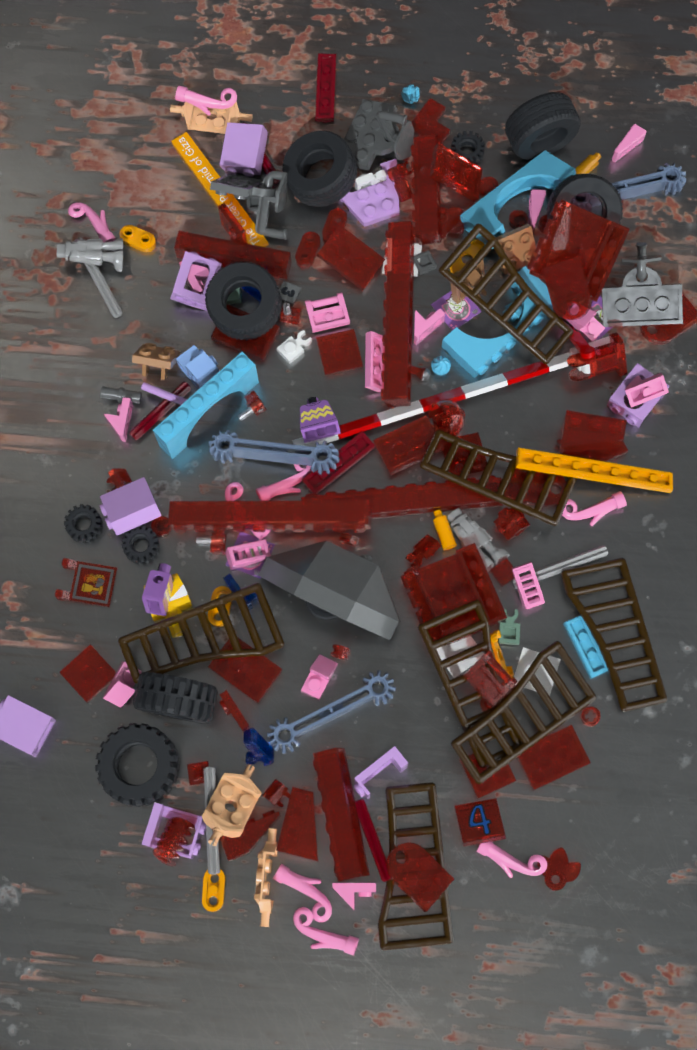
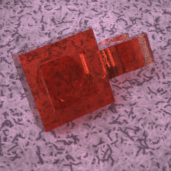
M427 534L413 546L414 551L408 554L405 559L410 563L414 560L410 566L416 570L421 566L422 559H428L434 555L441 545L438 540Z

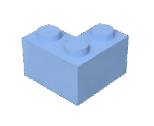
M195 345L176 358L179 368L198 390L219 372L218 363L212 355L208 356L202 349L198 350Z

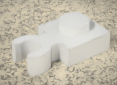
M380 170L374 175L369 173L358 176L355 179V190L357 191L386 181L385 177L387 175L385 170Z
M304 330L298 333L297 339L291 336L277 347L279 354L289 364L304 353L302 347H307L312 343L311 337L307 340H302V337L306 335Z

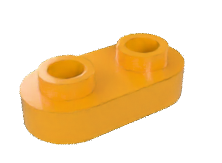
M126 225L120 230L119 235L120 238H123L125 245L146 253L155 249L156 240L152 233L133 225Z
M219 586L213 591L211 601L219 598L221 595H227L232 592L226 586ZM232 602L224 604L228 615H230ZM217 608L208 611V620L214 627L224 626L222 620H215V616L219 614Z
M221 869L220 873L217 874L219 880L216 883L211 881L213 875L209 874L208 870L203 877L202 905L210 912L220 910L224 904L226 876ZM213 896L217 898L215 905L210 904V898Z

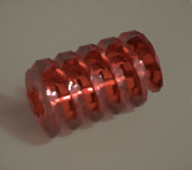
M171 817L169 819V825H166L164 828L165 832L161 834V840L157 842V847L153 850L154 856L159 861L172 867L176 866L172 859H180L176 851H184L180 844L186 845L188 843L184 836L191 837L192 835L187 829H195L194 824L179 817Z

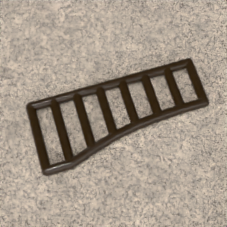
M478 223L439 268L440 274L544 364H548L574 332L568 324L558 317L532 291L509 260L497 238L482 224ZM480 233L488 240L487 243L460 275L456 277L448 269ZM494 248L499 259L474 289L471 290L463 282L488 252ZM504 265L510 276L486 303L478 295ZM516 282L522 292L501 316L493 307L513 283ZM528 297L536 306L516 329L508 320ZM542 311L549 318V321L535 338L529 341L523 333ZM556 324L564 333L547 354H544L537 346Z
M436 430L420 463V467L430 473L552 526L559 524L577 478L573 477L568 478L552 517L541 511L557 476L555 474H548L534 509L522 503L536 471H527L515 500L504 496L516 469V456L497 452L442 430ZM440 439H443L452 444L441 468L430 464V461ZM462 447L470 450V453L458 476L448 472L458 448ZM481 454L490 458L478 484L467 480V477L477 455ZM497 460L509 462L497 492L485 488Z
M619 558L561 571L566 594L590 629L601 651L621 711L627 712L666 703L668 698L626 560ZM619 567L622 574L620 579L573 588L570 579L572 576ZM625 586L628 594L627 598L585 607L577 597ZM631 605L634 617L598 625L595 624L590 616L592 613ZM637 625L640 636L606 644L600 632ZM643 644L646 656L614 663L610 651ZM649 664L652 676L621 683L617 671ZM655 684L658 696L627 703L625 690Z
M260 583L252 584L118 639L131 677L136 684L140 674L128 643L140 639L151 670L146 672L161 674L216 659L264 656L284 647L283 638ZM254 592L275 641L264 647L244 599V596ZM234 600L237 601L255 648H241L224 604ZM217 608L233 650L220 651L205 612ZM198 616L212 652L199 654L186 622L187 619ZM177 623L191 655L180 660L167 630V627ZM157 631L161 635L171 663L162 666L158 665L147 635Z
M479 600L471 601L418 625V630L464 732L496 706L468 719L462 707L492 693L497 705L504 699L494 665L489 620ZM475 609L480 621L432 641L428 629ZM482 629V643L441 661L436 650L437 648ZM482 651L485 652L486 664L456 678L449 679L445 668ZM488 672L491 685L458 699L454 687ZM502 712L501 716L505 725L499 727L503 735L509 733L513 742L511 747L515 749L522 742ZM492 732L480 736L484 743L496 739ZM470 738L468 742L479 767L485 768L489 766ZM501 750L492 755L498 761L506 754Z
M555 641L537 655L526 673L509 694L487 715L452 740L451 746L477 784H481L594 702L596 695L561 642ZM556 651L586 695L578 703L547 658ZM541 664L571 707L563 714L560 713L535 675ZM529 681L554 717V720L546 726L522 691ZM516 697L538 729V732L530 738L509 708V705ZM502 712L522 741L515 749H512L494 722V719ZM485 726H488L506 754L498 761L495 760L478 734ZM470 738L490 766L481 773H479L461 746Z
M433 782L387 787L385 792L389 827L388 865L393 878L386 882L378 921L380 948L383 951L451 944L454 939L436 785ZM428 791L429 804L405 807L395 806L394 795ZM422 813L431 814L432 826L397 829L396 816ZM433 834L434 847L398 851L397 838ZM435 856L437 869L396 873L397 860ZM438 878L439 891L392 896L395 882ZM440 900L442 913L387 919L390 905ZM443 922L444 936L388 941L387 928Z

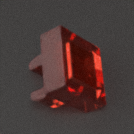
M121 468L110 470L108 472L110 477L106 481L107 483H114L115 487L111 491L132 482L126 469Z
M507 558L490 570L502 587L514 578L512 572L514 567Z
M208 761L187 764L190 786L204 784V768L209 767Z
M277 779L262 794L273 805L277 804L279 807L284 806L280 802L283 795L289 799L291 798V795L287 792L288 788Z

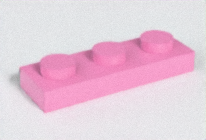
M369 331L366 333L365 388L382 392L384 391L385 336Z

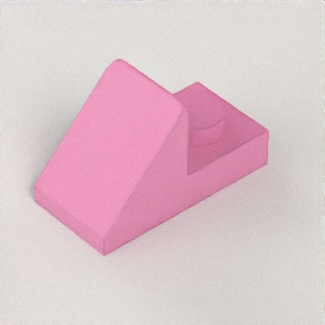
M195 264L191 265L186 281L193 292L203 294L205 287L202 280L208 278V268Z
M577 302L563 316L588 342L595 341L605 329L594 318L597 314L595 311Z
M441 308L436 312H431L426 317V320L415 310V345L445 322V313Z
M662 373L644 380L638 375L625 388L630 407L669 393Z
M124 397L122 403L118 405L117 415L104 414L119 438L126 442L134 405L131 398Z
M319 654L310 667V673L301 692L320 701L338 663Z
M122 661L103 696V699L120 708L123 707L135 692L133 689L135 683L126 662Z
M332 883L333 889L353 910L354 893H359V897H372V893H376V883Z

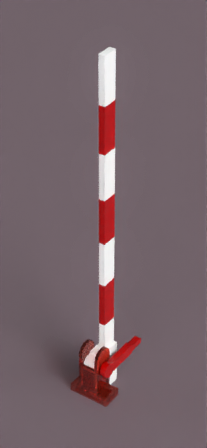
M570 326L574 331L570 336V340L575 347L569 349L570 352L553 357L548 364L539 361L339 425L341 434L304 443L303 437L292 440L293 445L315 447L316 441L319 445L324 440L327 443L567 366L577 367L569 372V378L572 381L586 380L614 370L621 377L627 375L624 341L616 332L609 334L608 337L587 343L580 332H576L573 326Z

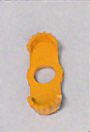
M474 239L471 245L450 267V272L454 274L456 271H460L465 266V263L462 262V257L469 255L473 259L485 244L479 239Z
M495 630L493 633H490L491 645L500 673L503 678L514 677L512 666H506L498 643V638L501 637L500 631Z

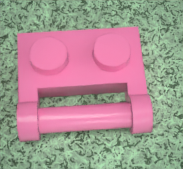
M342 292L336 293V296L305 301L313 333L350 324ZM336 303L339 304L338 306L313 311L314 308L323 307Z

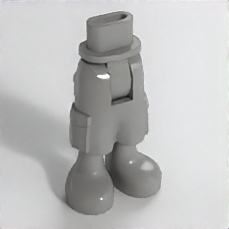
M117 238L111 242H103L102 239H78L71 242L66 241V244L57 243V258H65L68 261L69 257V260L73 262L101 266L102 261L113 263L117 272H122L123 238Z
M457 508L447 516L451 522L450 526L461 541L462 548H464L469 556L475 555L478 561L476 573L480 577L486 575L493 568L494 564L496 566L500 565L509 557L507 550L494 546L491 543L493 538L484 528H481L475 520L468 517L467 513L464 514L460 508ZM481 548H485L488 551V553L491 556V559L481 550Z

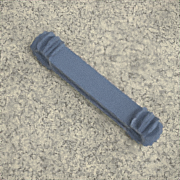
M675 162L672 166L666 163L664 167L660 166L656 173L614 182L612 185L615 186L622 200L662 190L665 191V196L668 192L674 195L676 191L680 192L685 185L686 172L681 171L682 166L675 167ZM580 193L571 199L567 211L568 213L574 212L575 217L578 213L583 217L586 213L590 214L592 207L601 205V202L591 193Z
M227 429L224 434L219 430V435H212L213 441H209L210 454L214 460H221L223 464L226 460L232 463L233 457L307 465L311 466L313 473L318 470V474L321 475L323 471L329 474L330 468L336 470V463L340 461L338 449H334L335 447L332 443L327 445L325 440L320 445L316 441L315 447L238 439L237 433H230ZM224 445H229L228 448L222 449ZM320 456H327L323 460L318 459Z
M377 670V676L369 672L370 679L367 677L363 678V682L367 684L366 686L291 724H288L287 717H284V724H281L280 720L276 719L278 726L275 727L271 724L269 727L274 732L267 733V737L273 738L268 741L269 745L276 743L274 751H278L282 747L283 754L286 753V747H289V750L294 752L292 745L300 746L299 741L295 740L296 738L373 699L376 700V706H379V700H382L383 704L386 705V697L393 699L394 696L390 692L396 691V687L390 686L394 683V679L387 680L389 676L387 672L381 677L380 670ZM374 684H382L384 690L381 693L374 692L372 689ZM364 693H368V694H369V695H367V696H365V697H363V698H361V699H359V700H357V701H355V702L349 704L348 706L343 707V704H344V703H346V702H348V701H350V700H352V699H354V698H356V697H358V696H360V695H362V694H364ZM317 717H320V718H321L320 720H318V721H316V722H314V723H312V724H310V725H308V726H306V727H304V728H302V729H300V730H298V731H295V728H297V727H299V726H301V725H303V724H305V723H307V722H309V721H311V720H313V719H315V718H317ZM284 730L291 733L290 738L286 741L279 738V734Z

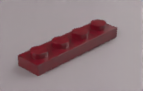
M318 53L315 122H334L336 54Z
M363 431L338 450L340 461L336 463V470L330 468L329 474L323 471L321 475L318 474V470L314 473L311 472L302 479V483L315 497L375 448V444Z

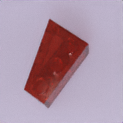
M566 410L558 454L564 455V453L570 452L579 453L585 450L620 447L624 440L627 420Z
M292 787L276 851L319 862L314 793Z

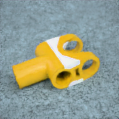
M177 573L172 574L174 581L167 615L151 614L154 622L163 618H170L193 607L188 592ZM178 623L168 627L172 638L183 636Z

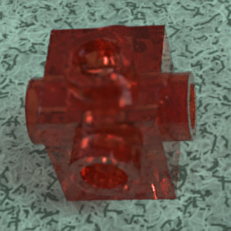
M508 507L502 509L498 513L499 517L493 521L498 531L508 541L518 537L530 526L524 513L513 508L508 509Z

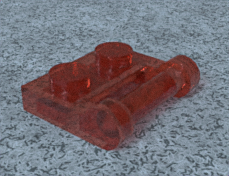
M488 650L463 676L492 707L518 681L503 669L494 659V654ZM486 662L505 682L503 686L484 666Z

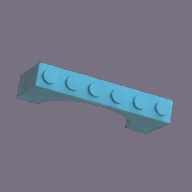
M544 150L462 213L460 218L463 229L470 232L479 223L495 237L505 234L504 225L498 220V214L508 200L519 193L531 189L547 188L554 190L564 179L576 175L575 168ZM480 233L476 236L484 244L487 243L488 240Z
M524 266L518 272L532 291L551 310H554L557 307L558 295L530 269ZM514 282L511 288L519 296L522 290ZM528 297L521 304L523 312L520 321L515 326L516 329L536 306ZM542 311L524 331V336L529 333V328L533 325L537 326L543 320L545 314ZM457 327L442 340V348L473 378L478 374L483 375L488 370V365L492 362L496 363L506 349L510 350L516 344V339L509 333L497 338L482 339L470 336Z
M241 352L153 429L159 446L171 459L175 458L187 447V439L191 430L208 409L233 392L241 391L246 395L259 383L256 365Z

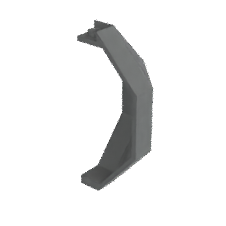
M327 540L269 556L266 558L258 576L287 592L388 640L391 639L398 623L401 622L380 566Z

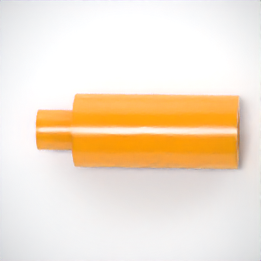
M597 152L594 155H588L575 168L576 174H589L599 165L598 160L601 158V155Z
M441 510L434 511L435 519H433V523L443 550L455 548L457 543L447 516L442 515Z

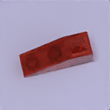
M274 810L262 814L263 818L257 821L254 818L249 819L240 837L230 838L222 835L220 840L228 861L231 862L250 854L268 833V828H272L281 817L280 812L275 813Z

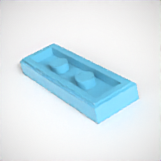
M581 615L564 622L566 631L590 679L608 672L601 651Z

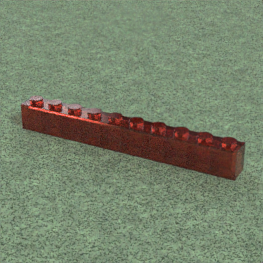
M411 221L388 223V230L385 232L388 247L385 248L387 265L384 266L387 282H384L386 299L383 301L386 317H383L385 335L382 336L383 346H385V353H382L384 371L381 372V379L384 382V389H381V399L387 407L411 406L415 229Z
M490 475L485 488L497 492L502 480L501 477L496 478V476ZM474 477L467 478V480L474 482L476 484H478L480 480H476V478ZM449 480L437 484L434 481L426 482L424 485L410 483L406 484L405 487L390 485L386 486L385 489L370 487L366 488L365 491L350 489L346 490L345 493L330 491L326 492L325 495L310 493L306 494L305 497H301L304 526L433 513L436 510L446 512L454 511L457 508L466 510L503 506V504Z
M369 500L170 501L168 525L175 532L180 533L186 532V530H194L200 533L206 532V530L220 533L226 530L240 533L245 532V530L265 532V529L273 530L274 532H285V530H293L294 532H305V530L325 532V530L333 529L334 532H345V529H353L354 532H365L366 529H371L372 505Z

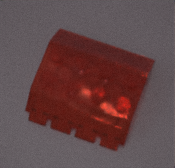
M561 199L560 203L556 202L550 214L554 216L553 220L548 219L542 232L545 234V238L540 237L534 250L537 256L532 255L527 269L530 270L529 273L533 276L545 279L597 302L630 229Z
M475 543L456 550L455 555L419 568L416 565L406 569L404 575L401 576L405 589L411 590L407 594L413 608L419 609L415 613L420 624L474 600L481 602L490 628L507 619V615ZM474 609L430 628L428 632L432 641H435L480 620ZM480 629V630H478V631H476V632H473V633H471V634H469V635H467V636H464V637H462V638H460V639H458V640H455V641H453V642H451V643H449V644H446V645H450V644H452V643H455V642H457V641H460V640H462V639H465V638H467V637H470V636H472V635H475V634H477V633H480V632H482V629Z

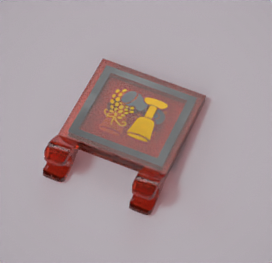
M63 558V568L75 570L71 592L57 589L55 592L56 599L110 607L117 568Z

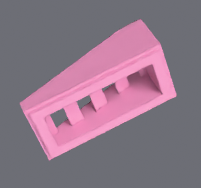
M633 124L614 150L612 161H618L644 140L647 131Z
M532 189L530 193L528 224L531 225L532 232L543 206L546 190Z
M266 539L227 547L225 552L230 570L265 561L267 557L271 556ZM257 547H261L263 555H259ZM249 549H253L255 557L251 556ZM243 551H245L246 559H243ZM234 554H237V557H238V560H237V561L235 560Z
M532 562L512 568L522 606L525 609H530L544 604V597ZM526 571H529V573H530V574H527V575H524V576L519 577V574H520V573H523V572H526ZM529 579L532 580L531 582H528V583H525V584L522 585V582H523V581H526V580H529ZM534 587V590L525 593L524 590Z

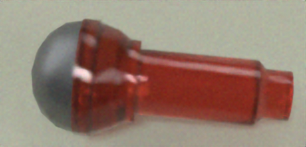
M408 363L402 364V369L415 374L420 380L425 381L429 379L430 370L428 368H418Z

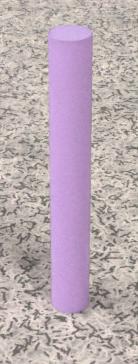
M145 382L141 386L142 390L182 405L187 400Z

